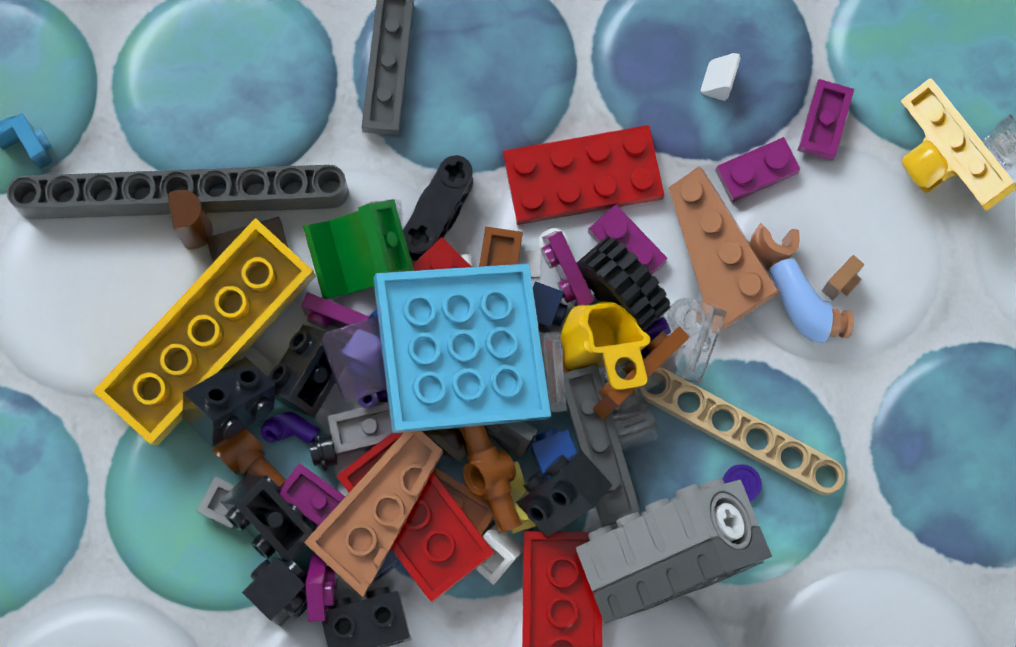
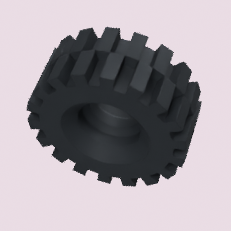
M606 236L577 262L588 288L593 291L595 298L601 302H613L623 307L636 319L643 332L671 308L670 300L666 297L665 290L658 285L659 281L657 278L649 273L648 267L645 264L642 265L633 252L630 253L624 244H619L613 237L610 239L609 236Z

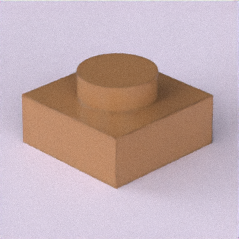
M852 255L829 279L821 291L832 301L840 292L848 296L862 280L857 274L865 264L855 255Z

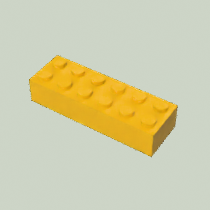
M255 218L103 379L93 392L150 445L158 446L183 420V392L237 362L316 277L314 271Z

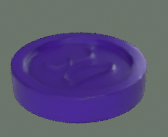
M745 464L735 465L728 469L723 476L724 483L741 480L750 502L760 493L762 486L761 478L758 472L751 466Z

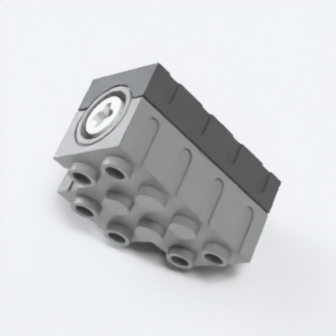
M721 477L700 486L698 483L676 491V497L671 499L670 502L668 498H664L645 506L646 512L642 513L641 517L639 512L632 513L616 520L617 525L613 527V530L610 526H606L588 534L590 541L576 547V551L591 590L595 591L593 595L605 624L652 609L691 592L707 588L763 564L764 560L772 557L760 526H756L759 523L741 480L724 483Z

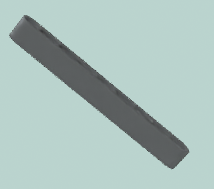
M301 165L27 175L17 177L11 181L7 189V197L15 209L27 219L171 214L168 195L169 192L174 191V189L180 186L188 187V191L198 197L206 213L336 208L345 203L349 190L345 174L337 166ZM327 181H337L340 183V186L334 192L327 193L321 190V187ZM298 182L302 184L301 189L297 193L287 194L284 192V188L289 183ZM259 183L264 185V189L258 195L246 194L247 189L252 184ZM214 186H226V190L222 195L217 197L209 196V191ZM144 187L150 188V193L147 197L140 200L134 199L137 190ZM104 189H112V194L108 199L96 201L99 192ZM68 190L74 191V195L69 201L59 202L62 193ZM36 192L33 201L21 204L25 194Z

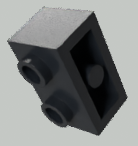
M303 324L300 330L291 338L289 348L280 363L270 373L269 379L276 384L275 399L290 409L315 418L346 366L341 355L346 345L328 332Z
M244 357L183 392L182 419L211 447H214L225 439L228 440L235 437L243 428L253 422L265 419L274 410L276 384L247 357Z
M580 449L569 458H566L563 454L557 457L545 469L547 473L543 474L541 470L534 473L523 484L526 492L516 503L548 538L593 509L612 487V484Z
M247 474L220 501L228 510L225 517L239 531L247 530L254 538L251 545L265 559L278 557L281 561L288 562L305 545L304 542L313 531L305 523L307 520L305 515L295 505L288 504L279 495L281 489L271 478L266 475L261 477Z
M278 557L272 562L266 559L253 571L250 577L254 581L242 592L271 622L280 627L291 616L297 619L307 610V574L292 559L286 564Z
M389 586L368 591L366 594L367 599L352 603L350 597L335 600L334 606H328L325 621H322L328 647H389L412 640L400 594L398 591L390 592ZM384 611H389L391 613L390 619L386 623H379V615ZM345 622H351L350 631L346 634H341V625Z

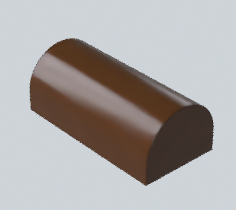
M187 190L169 192L168 201L173 229L188 250L203 247L207 244L206 238L213 235V225L198 197Z

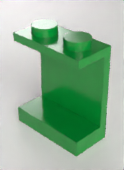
M395 199L369 203L358 207V211L329 221L303 226L322 298L326 300L374 287L373 277L376 273L414 271Z

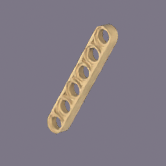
M659 367L651 374L663 378L665 390L662 393L653 395L648 393L644 386L637 388L638 394L646 402L816 494L823 496L831 495L844 484L845 471L836 460L663 367ZM684 393L694 394L699 400V408L693 413L683 412L678 406V397ZM718 411L729 413L733 418V427L724 432L717 430L712 424L714 413ZM757 429L764 432L767 436V446L762 450L752 449L746 441L749 431ZM793 448L800 452L802 463L798 468L790 469L783 465L781 453L784 449ZM826 466L834 470L837 478L834 486L826 488L818 484L816 471L820 467Z

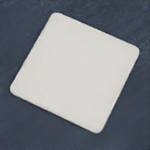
M521 249L518 264H529L531 277H540L541 251Z

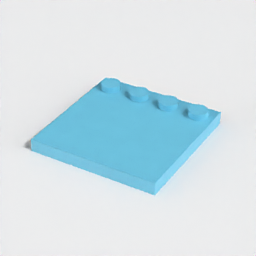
M529 264L375 274L373 281L392 433L547 420L551 417Z

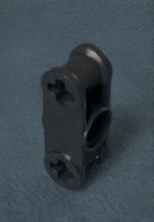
M454 155L445 158L430 184L421 194L414 212L403 229L411 260L417 261L441 237L444 238L456 222L461 208L473 187L472 166L465 157ZM458 173L463 175V179L456 178L454 182L450 181V176L455 177ZM422 235L426 236L427 244L420 242L418 246H414L413 238L419 240Z

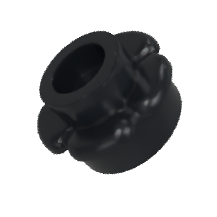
M319 433L315 435L316 442L309 443L314 466L321 465L322 469L327 471V467L338 465L332 436L330 434L320 437Z

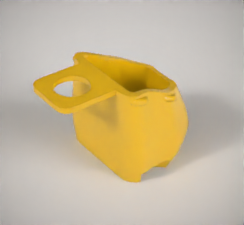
M613 302L575 306L568 314L560 336L561 345L564 349L565 368L573 371L597 364L598 368H606L609 384L614 390L618 391L644 386L647 383V374L641 350L650 343V336L642 331L636 319L623 307ZM631 360L636 367L635 377L631 380H624L617 375L615 366Z

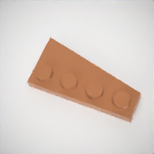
M699 166L668 188L713 333L718 334L781 292L707 174Z
M422 431L404 432L304 542L362 597L366 596L443 450Z

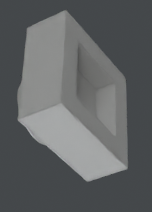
M214 477L197 512L234 530L235 527L225 517L228 510L220 501L235 486L218 477Z

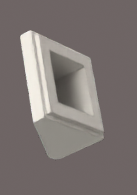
M732 53L709 62L701 87L703 95L723 101L728 99L741 59L739 57L740 54Z
M496 525L483 535L496 554L476 569L493 585L523 553V547L506 531L499 533Z

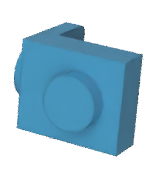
M23 113L17 117H7L0 122L1 149H6L21 140L30 158L39 169L53 162L46 151L52 147L41 128L34 130Z

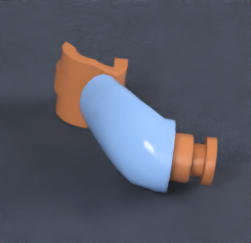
M760 223L751 235L750 244L780 290L779 296L795 328L801 335L817 343H824L829 337H836L838 333L841 338H849L854 326L853 313L849 310H844L840 314L838 309H832L831 304L828 301H823L815 292L796 259H790L799 247V230L791 229L782 239L781 246L774 242L769 230Z

